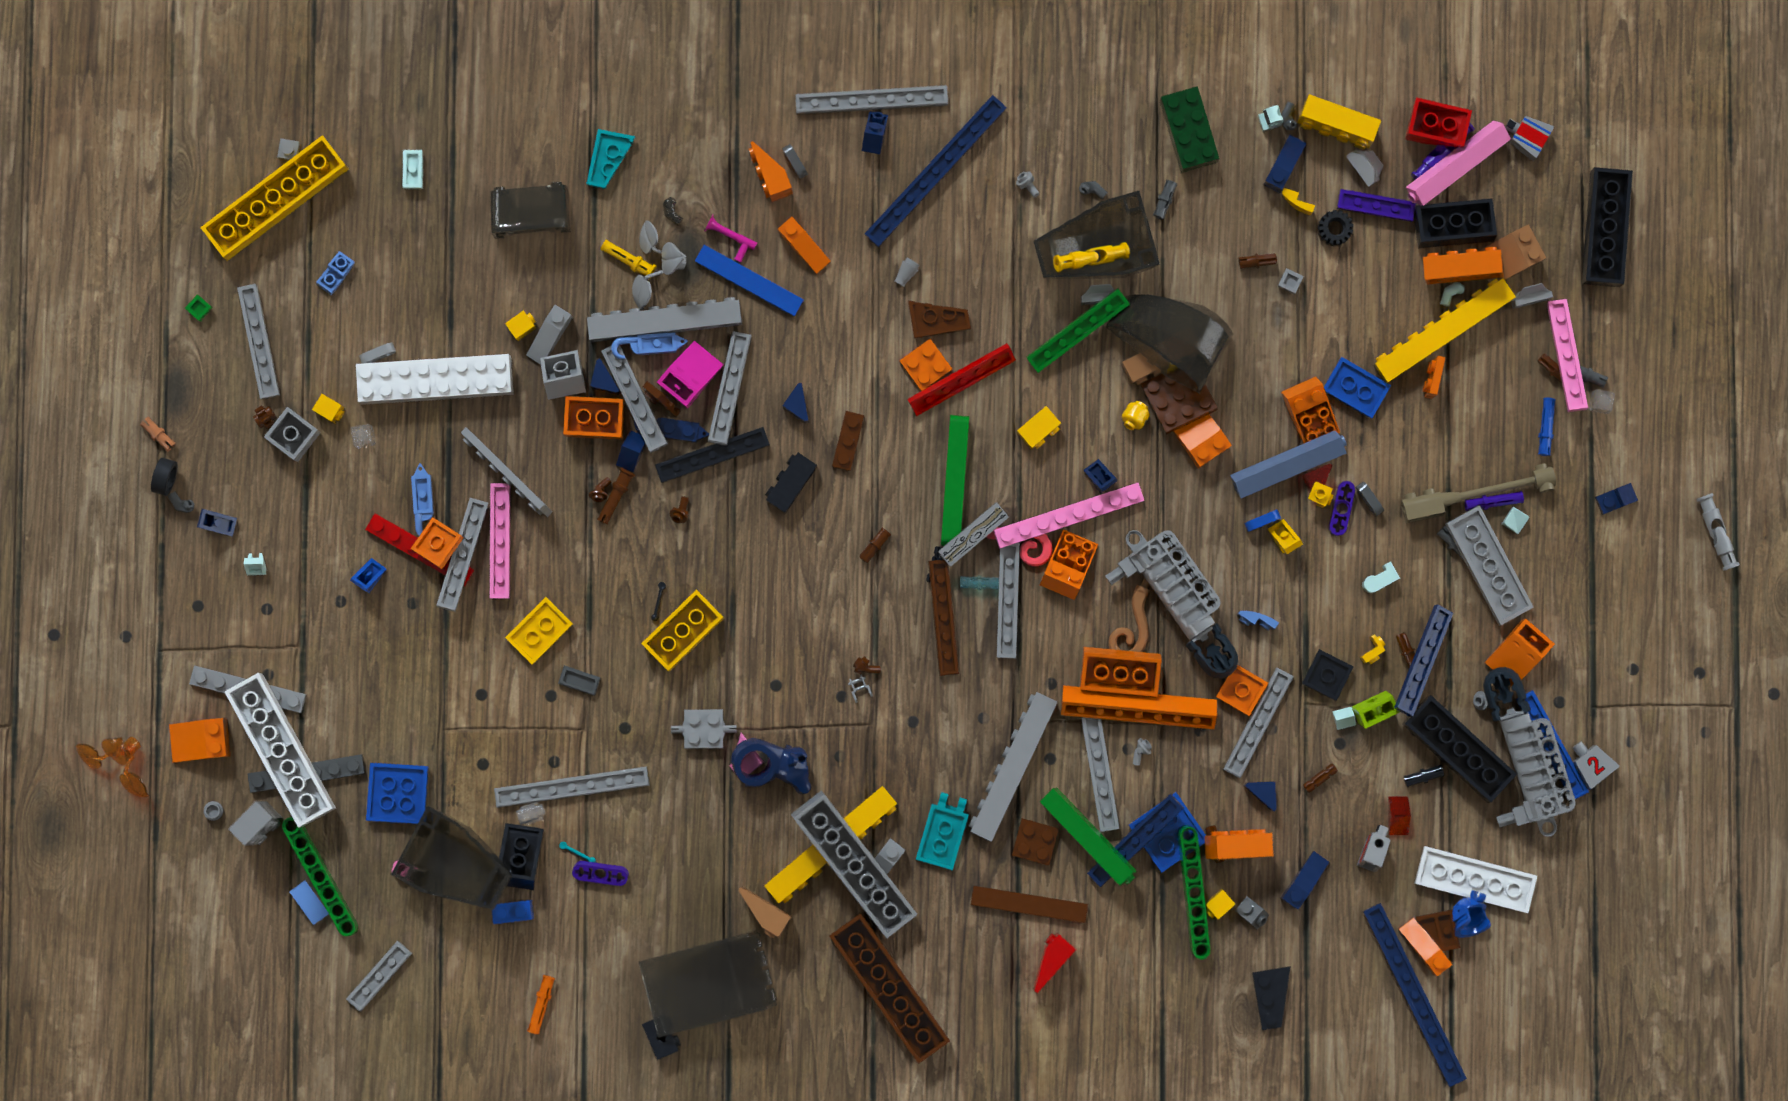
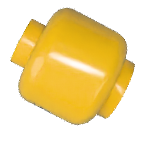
M1140 401L1129 403L1121 416L1124 426L1129 430L1142 429L1149 419V408Z

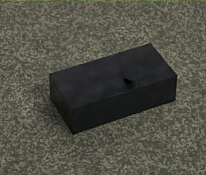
M1493 198L1425 204L1424 206L1416 205L1414 221L1418 249L1494 242L1497 237Z

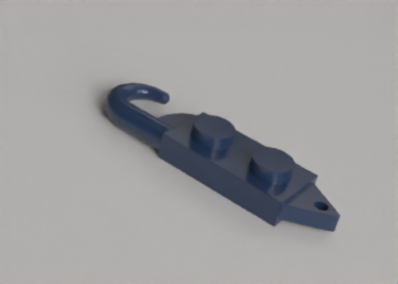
M668 418L657 419L664 437L668 439L697 443V440L709 436V433L696 422ZM634 420L635 429L640 433L639 428Z

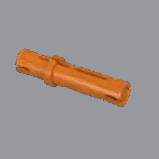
M543 975L540 989L536 993L537 1000L527 1030L530 1033H540L549 999L552 997L550 994L555 980L554 977Z

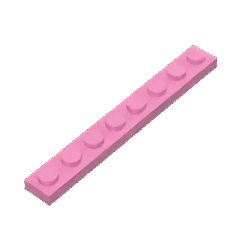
M1135 483L996 529L993 532L999 549L1145 500L1139 483Z

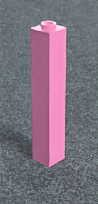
M1492 121L1468 139L1464 147L1456 148L1406 186L1409 192V199L1413 203L1424 206L1511 139L1504 124Z

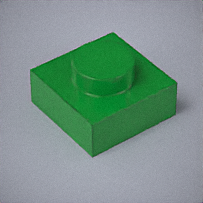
M198 294L185 307L200 322L213 308Z

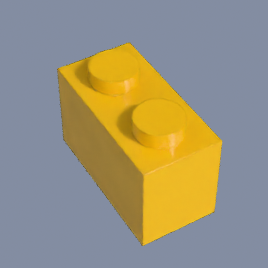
M1045 406L1019 428L1017 434L1031 450L1034 447L1038 449L1046 442L1044 439L1049 434L1052 437L1060 430L1061 422Z

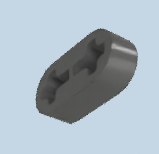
M791 144L782 148L798 178L802 179L807 176L808 173Z
M1364 481L1355 487L1376 517L1384 512L1383 506Z

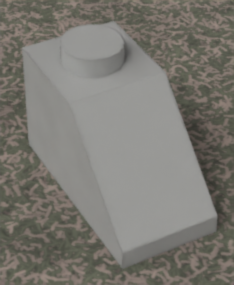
M890 838L875 857V860L884 872L888 874L905 852V849Z

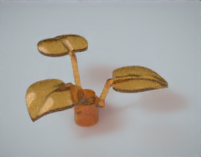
M122 737L104 739L101 742V746L106 754L103 756H99L97 750L90 745L77 744L75 746L81 759L91 768H100L102 766L100 760H104L107 757H112L120 765H126L123 770L124 774L119 776L123 787L135 796H150L142 779L136 774L128 772V768L135 758L134 754L141 747L138 740L133 737H129L125 742H123Z

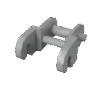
M862 674L860 678L853 681L849 679L850 682L848 683L849 686L852 685L854 690L852 695L856 703L858 701L855 692L860 689L867 688L870 696H873L869 685L866 686L864 682L866 678L865 676L862 677ZM863 682L864 685L854 688V684Z

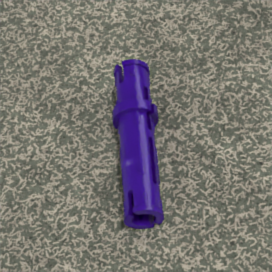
M1522 491L1494 496L1483 495L1480 498L1465 499L1464 505L1466 511L1480 506L1483 510H1488L1491 507L1524 503V496Z

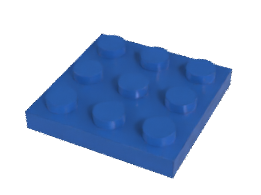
M370 763L366 821L425 824L429 766Z
M1176 792L1172 795L1184 809L1144 846V849L1161 873L1180 861L1178 830L1184 825L1193 827L1198 834L1199 847L1205 843L1206 834ZM1158 805L1128 825L1130 829L1133 830ZM1186 830L1184 832V839H1190L1192 837L1191 830ZM1193 849L1187 850L1186 853H1185V856H1187L1188 854H1190V853H1191L1192 851H1194V850H1193Z

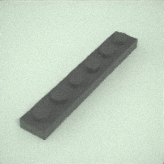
M362 754L312 763L321 781L365 774ZM267 770L247 774L250 793L277 789Z

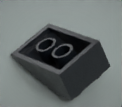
M505 823L495 885L534 890L544 829Z

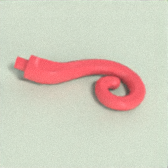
M993 531L986 536L988 539L996 540ZM1046 534L1034 537L1043 547L1041 555L1037 558H1032L1027 554L1029 548L1035 549L1038 547L1035 541L1027 540L1021 544L1019 554L1025 564L1037 567L1050 560L1053 549L1051 540Z

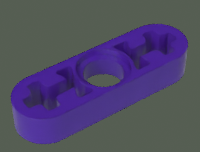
M1344 481L1337 487L1329 523V531L1334 536H1341L1347 530L1355 494V486L1350 481ZM1346 485L1351 490L1346 495V499H1350L1349 502L1338 500L1339 497H1343L1344 491L1341 488H1344ZM1339 503H1344L1347 506L1345 514L1338 513L1337 505ZM1335 515L1346 518L1345 521L1341 520L1340 526L1343 527V530L1335 532L1336 529L1333 528V525H1336L1338 522V518H1334Z
M578 861L573 867L572 875L580 881L622 886L627 882L629 872L623 866ZM580 867L583 868V871H584L583 874H580V871H579V868H580ZM590 868L593 869V870H592V873H591V876H589V874H590V872H589V871H590ZM602 869L605 871L606 876L600 878L595 874V871ZM618 873H621L622 879H618Z

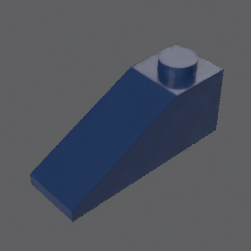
M1289 135L1263 184L1264 186L1281 193L1306 142Z
M1313 851L1280 898L1293 908L1299 910L1329 864V861Z

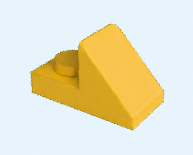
M1284 519L1268 528L1269 533L1283 554H1289L1303 545L1301 539Z

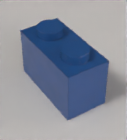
M532 900L491 905L493 924L534 919Z

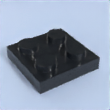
M1318 649L1301 684L1337 701L1354 666Z

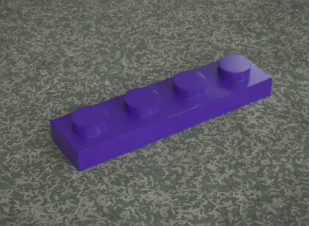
M1340 189L1337 209L1412 222L1416 203Z

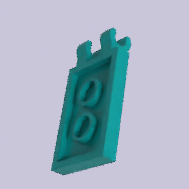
M941 792L938 805H931L916 860L953 870L969 814L963 813L967 799L960 797L956 808L946 805L948 794Z

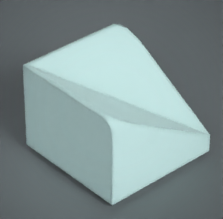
M1512 507L1502 525L1519 534L1528 521L1529 516Z

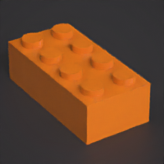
M1487 247L1485 251L1468 249L1466 253L1448 251L1446 252L1447 255L1428 253L1427 257H1423L1424 277L1427 285L1504 277L1501 249L1497 250V247Z
M1084 647L1080 690L1158 697L1161 654Z

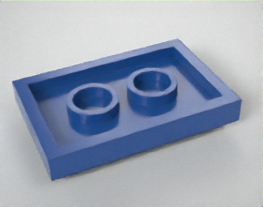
M1343 357L1340 358L1324 385L1327 394L1370 419L1375 415L1391 387L1390 384Z

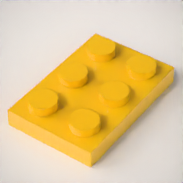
M545 597L505 638L533 665L573 623Z

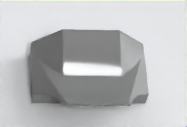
M1355 150L1346 156L1368 187L1379 181L1384 165L1373 150Z
M1542 283L1524 287L1515 295L1516 298L1511 301L1512 308L1515 309L1550 300L1553 297L1552 291L1548 290Z
M1111 284L1091 285L1087 292L1080 297L1081 305L1097 304L1112 293L1114 288Z

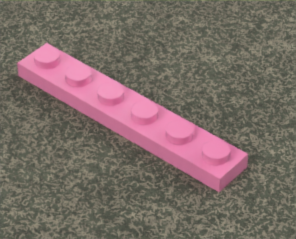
M1567 299L1548 301V314L1567 411L1587 410L1588 404Z
M490 483V599H510V486L507 483Z

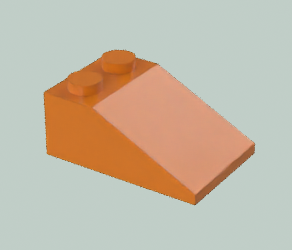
M1209 414L1173 431L1198 469L1232 446Z
M227 718L169 724L173 763L231 757Z

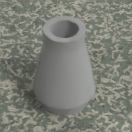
M907 257L905 261H902L895 282L904 287L919 271L918 267L920 265Z

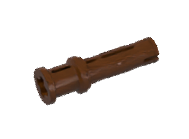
M621 467L617 480L612 483L614 488L597 520L603 521L607 525L623 493L628 492L629 489L627 487L632 477L636 476Z

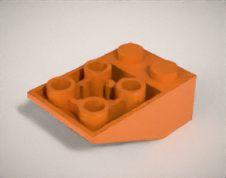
M750 142L751 148H749V153L753 163L757 162L758 164L755 168L759 180H764L762 187L766 198L770 197L771 202L792 195V187L785 169L756 143Z
M1316 376L1281 392L1303 444L1335 430L1338 434L1340 433L1324 386Z
M1063 529L1040 586L1075 600L1098 544Z
M1522 619L1484 663L1492 670L1499 667L1513 669L1522 680L1543 659L1555 643L1527 619ZM1510 678V679H1509V680H1510V683H1511L1510 686L1512 687V685H1513L1514 683H1513L1512 679Z

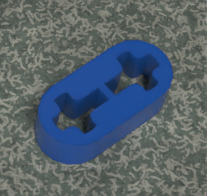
M1277 509L1244 524L1247 531L1250 532L1281 519V516Z

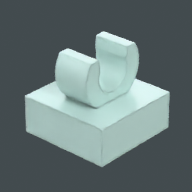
M252 553L248 555V558H244V567L247 575H266L267 568L262 553H259V558H253Z

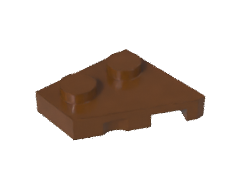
M1452 909L1415 916L1417 922L1442 951L1460 948L1459 938L1455 936V922H1453Z

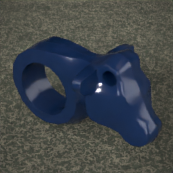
M757 738L744 740L735 747L731 763L735 774L741 782L745 783V787H761L778 778L793 786L799 794L803 795L810 791L811 784L808 778L807 754L801 747H792L786 744L785 748ZM761 751L767 754V765L761 772L747 774L741 770V762L748 753Z

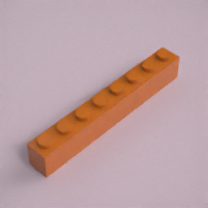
M1063 685L1061 715L1215 730L1217 700L1162 694L1154 697L1080 690V687Z

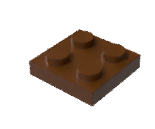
M1021 818L1012 856L1049 866L1059 828Z

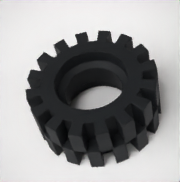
M1333 210L1332 212H1327L1321 218L1317 229L1319 230L1318 235L1321 236L1320 239L1324 240L1325 244L1340 246L1351 237L1354 226L1352 219L1348 217L1347 213L1344 214L1341 210ZM1332 221L1340 222L1343 227L1342 233L1339 235L1331 234L1328 230L1329 223Z

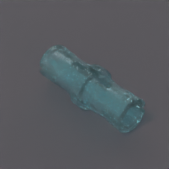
M978 575V577L960 576V588L998 590L999 577H982V575Z

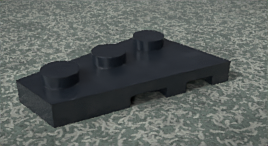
M1291 966L1252 972L1262 1030L1282 1027Z

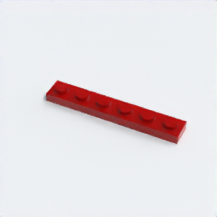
M1006 343L907 400L915 415L918 416L1011 364L1016 359L1010 346Z
M374 513L365 530L446 576L451 557L443 569L437 567L411 549L418 537ZM470 567L465 579L464 586L467 585L468 581L470 580L472 574L475 571Z

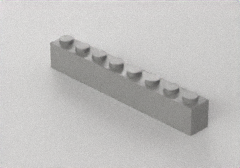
M735 297L724 298L723 302H716V300H706L705 304L688 302L686 306L678 307V304L667 305V308L659 309V306L648 307V310L640 311V308L629 309L627 313H622L620 310L611 311L610 315L592 313L591 317H587L590 342H599L643 334L677 333L742 325L739 300H735Z
M1038 692L1035 695L1031 694L1027 705H1029L1027 713L1022 712L1018 721L1021 723L1019 730L1014 729L1010 738L1013 742L1010 748L1006 746L1002 755L1005 759L1002 765L998 764L994 771L996 778L994 782H989L985 790L988 795L985 800L981 799L977 807L980 812L977 817L973 816L969 827L972 828L970 832L992 842L1056 707L1057 701Z

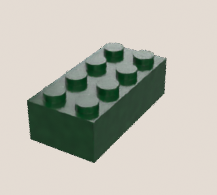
M1198 86L1161 96V108L1181 173L1218 163L1219 155Z

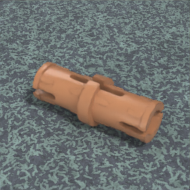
M150 417L145 418L144 420L150 426L144 421L141 422L140 426L152 436L151 438L154 441H157L169 452L171 448L166 443H169L172 447L176 443Z

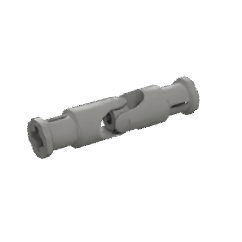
M1711 493L1696 500L1700 502L1703 510L1702 516L1710 536L1714 539L1716 553L1720 556L1724 566L1722 569L1725 571L1740 564L1735 559L1733 545L1726 535L1727 532L1719 508L1715 506L1712 498L1714 495ZM1716 520L1721 527L1712 530V521Z

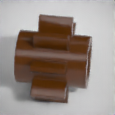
M262 405L255 409L256 415L253 418L260 428L264 426L266 429L271 428L274 424L273 420L277 418L273 410L269 406L264 408Z

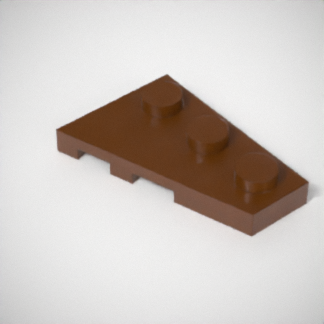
M908 300L914 339L971 330L969 314L966 309Z
M648 381L643 385L644 394L648 400L655 405L658 402L676 417L681 411L660 390Z

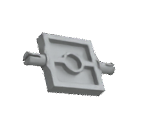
M723 709L684 710L683 726L671 725V729H678L671 730V734L683 733L685 749H723L725 733H737V725H725Z

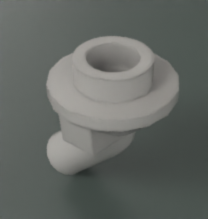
M1022 172L1018 175L1016 181L1018 187L1021 189L1026 187L1033 198L1040 194L1032 183L1035 179L1031 172Z
M1484 691L1475 693L1473 698L1474 706L1478 710L1489 708ZM1497 693L1494 697L1496 702L1500 701V699H1498V696L1500 695L1499 693Z
M1138 739L1137 748L1134 751L1133 765H1140L1142 754H1151L1152 746L1148 740Z

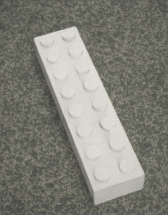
M509 354L356 364L358 403L361 405L514 395L512 359Z
M257 673L226 690L227 698L297 826L304 827L336 809L264 675Z

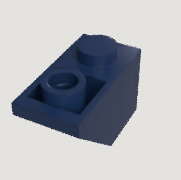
M880 112L869 113L861 151L880 155L888 115Z

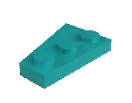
M598 129L586 185L606 189L636 137Z

